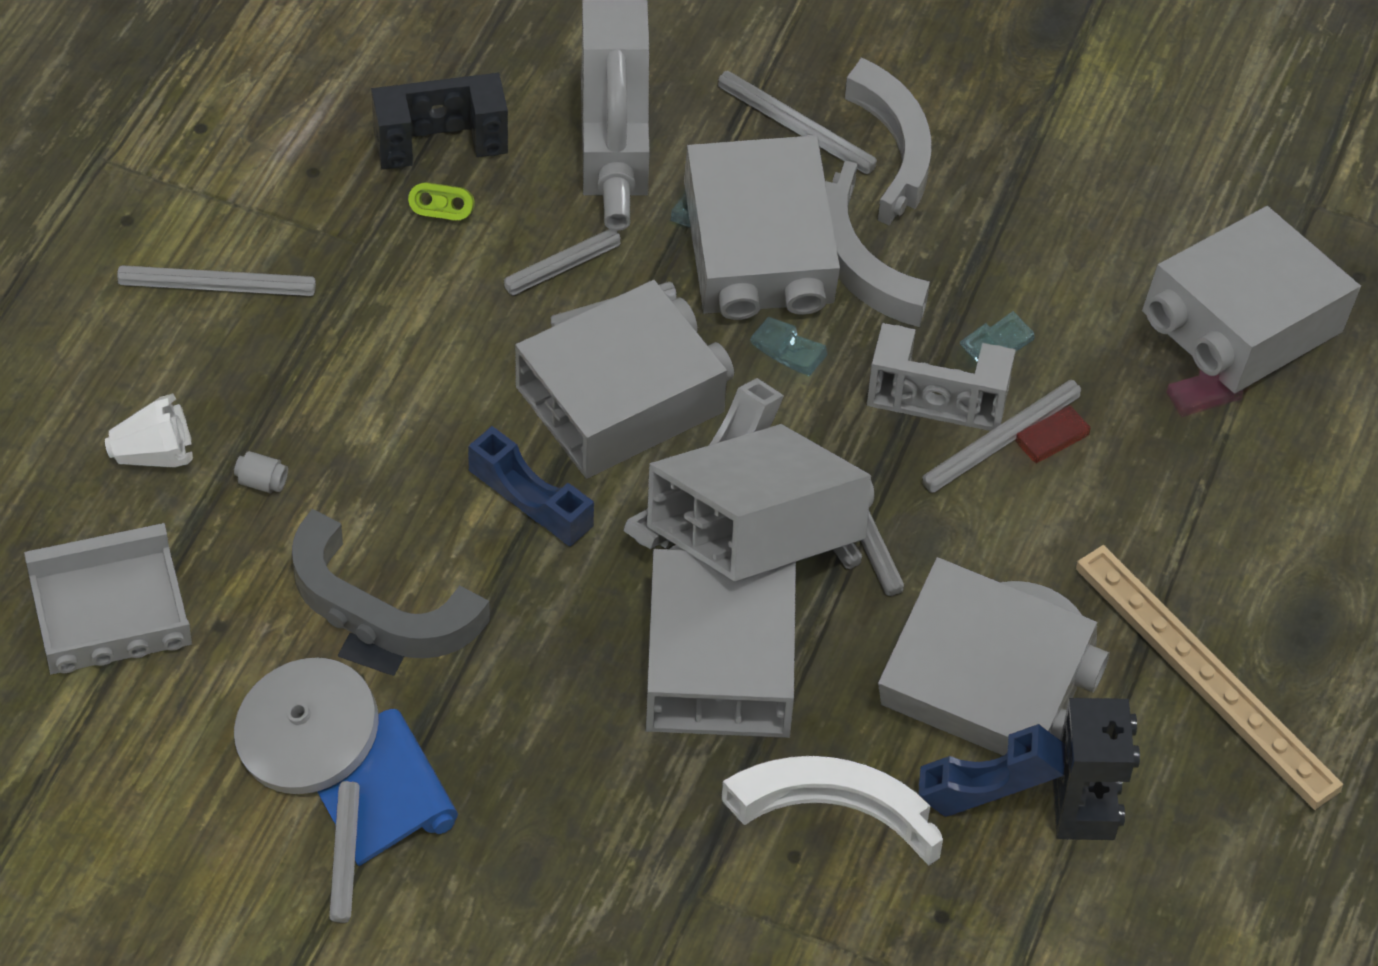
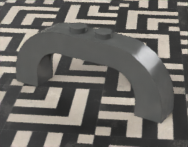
M314 509L304 518L295 533L292 545V559L295 583L301 597L312 610L326 618L334 627L344 628L356 634L361 641L367 644L373 643L391 653L409 658L439 657L455 652L469 644L482 632L490 621L489 600L460 585L440 608L428 613L412 614L403 612L336 577L329 571L327 565L343 545L342 524Z

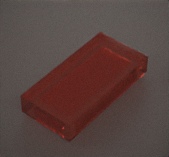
M1070 405L1017 433L1015 441L1037 464L1090 435L1091 427Z

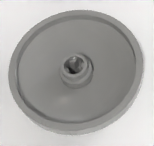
M306 658L292 661L265 675L246 695L235 721V746L241 761L250 774L266 787L290 794L320 791L335 785L349 776L366 758L372 748L378 730V708L367 683L351 667L326 658Z

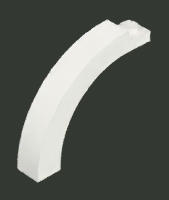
M789 757L755 765L723 781L722 801L744 825L765 813L789 805L801 803L836 804L862 811L888 825L913 848L928 866L940 858L943 838L939 829L933 823H928L930 805L902 782L867 765L832 757Z

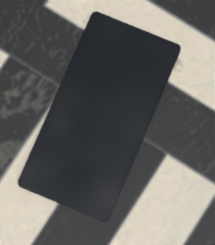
M349 633L338 654L340 658L395 676L405 657L391 653L373 643L367 644L353 633Z

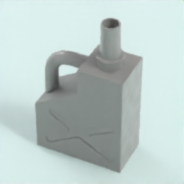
M582 0L581 101L583 195H603L605 226L611 230L619 231L626 229L631 222L630 195H648L647 0Z

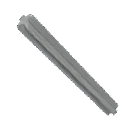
M725 71L720 75L718 86L801 136L817 135L819 147L843 161L857 163V169L861 172L870 174L875 169L877 159L732 72Z
M125 265L119 266L117 273L118 284L127 286L313 296L316 287L315 278L312 276Z
M1068 380L924 474L923 486L931 493L936 492L1079 398L1081 387L1074 380Z

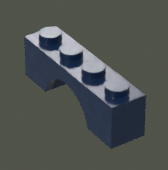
M493 426L468 446L469 471L569 547L594 526V501L570 483H567L564 487H555L543 481L527 465L519 451L518 445Z
M1036 724L1009 734L1008 752L1000 758L990 761L972 762L948 756L921 766L919 796L933 809L947 817L1064 776L1065 744L1040 724Z

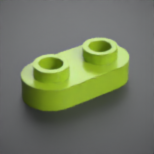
M429 182L414 186L408 198L409 205L415 213L449 220L467 218L473 212L475 206L474 197L467 189ZM425 192L432 196V202L429 205L424 204L421 199L422 194ZM456 197L464 201L462 209L454 207L453 201Z

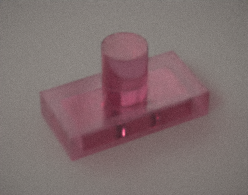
M1200 370L1199 376L1169 384L1167 394L1182 418L1241 400L1243 390L1234 394L1219 380L1220 373L1211 376Z

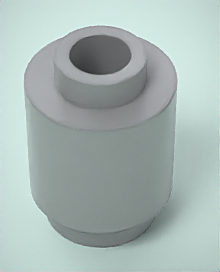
M248 451L244 457L239 456L237 459L234 475L238 476V483L240 485L267 493H272L273 491L281 492L287 479L288 466L282 465L280 460Z

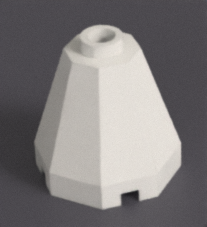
M174 394L159 397L110 429L109 437L105 438V446L109 457H115L118 464L178 467L186 465L193 460L192 452H185V446L191 445V436L180 404L174 406L171 404L176 400Z

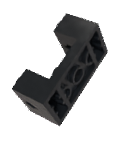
M499 72L371 88L373 130L381 170L413 166L412 137L470 129L476 157L508 154V109ZM443 105L438 109H432L433 106Z
M1069 698L1060 741L1065 744L1064 776L1052 780L1057 839L1115 840L1118 826H1124L1125 807L1124 804H1118V795L1122 793V782H1130L1133 768H1138L1140 764L1139 745H1133L1132 736H1136L1137 716L1130 713L1129 699Z

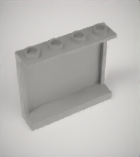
M164 523L24 552L50 675L70 673L84 667L107 665L117 660L131 657L140 658L150 653L177 650L183 646L192 645L189 621L186 619Z

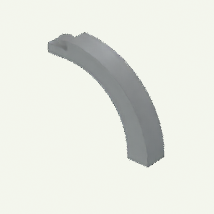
M861 58L847 77L845 99L872 113L888 128L898 144L902 158V165L898 174L880 199L878 221L890 225L896 215L901 216L906 206L916 209L923 196L931 158L930 129L924 112L911 92L889 72Z
M845 161L841 173L835 172L833 182L825 181L840 266L838 279L850 292L871 308L903 323L920 327L927 304L930 282L908 276L887 266L872 255L858 239L848 216V205L855 187L857 163Z
M758 378L739 387L732 405L710 445L769 428L784 395ZM648 508L627 520L623 531L635 538L639 544L649 549L659 544L667 549L674 544L647 527Z

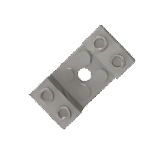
M882 323L872 361L867 406L989 431L1001 425L1009 391L1015 349L982 343L976 371L973 374L958 369H948L928 363L911 361L915 329Z

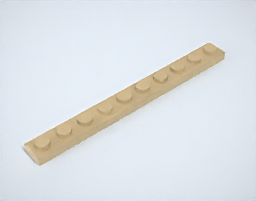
M1104 545L1077 561L1076 570L1314 810L1341 792L1344 784Z

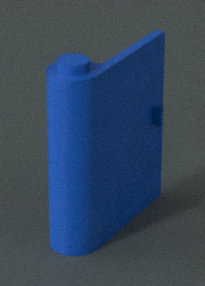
M397 709L385 710L378 714L379 722L375 741L368 755L356 770L335 785L317 791L336 825L338 790L341 782L349 781L359 784L355 861L358 866L421 827L429 833H445L454 826L458 816L456 808L401 712Z

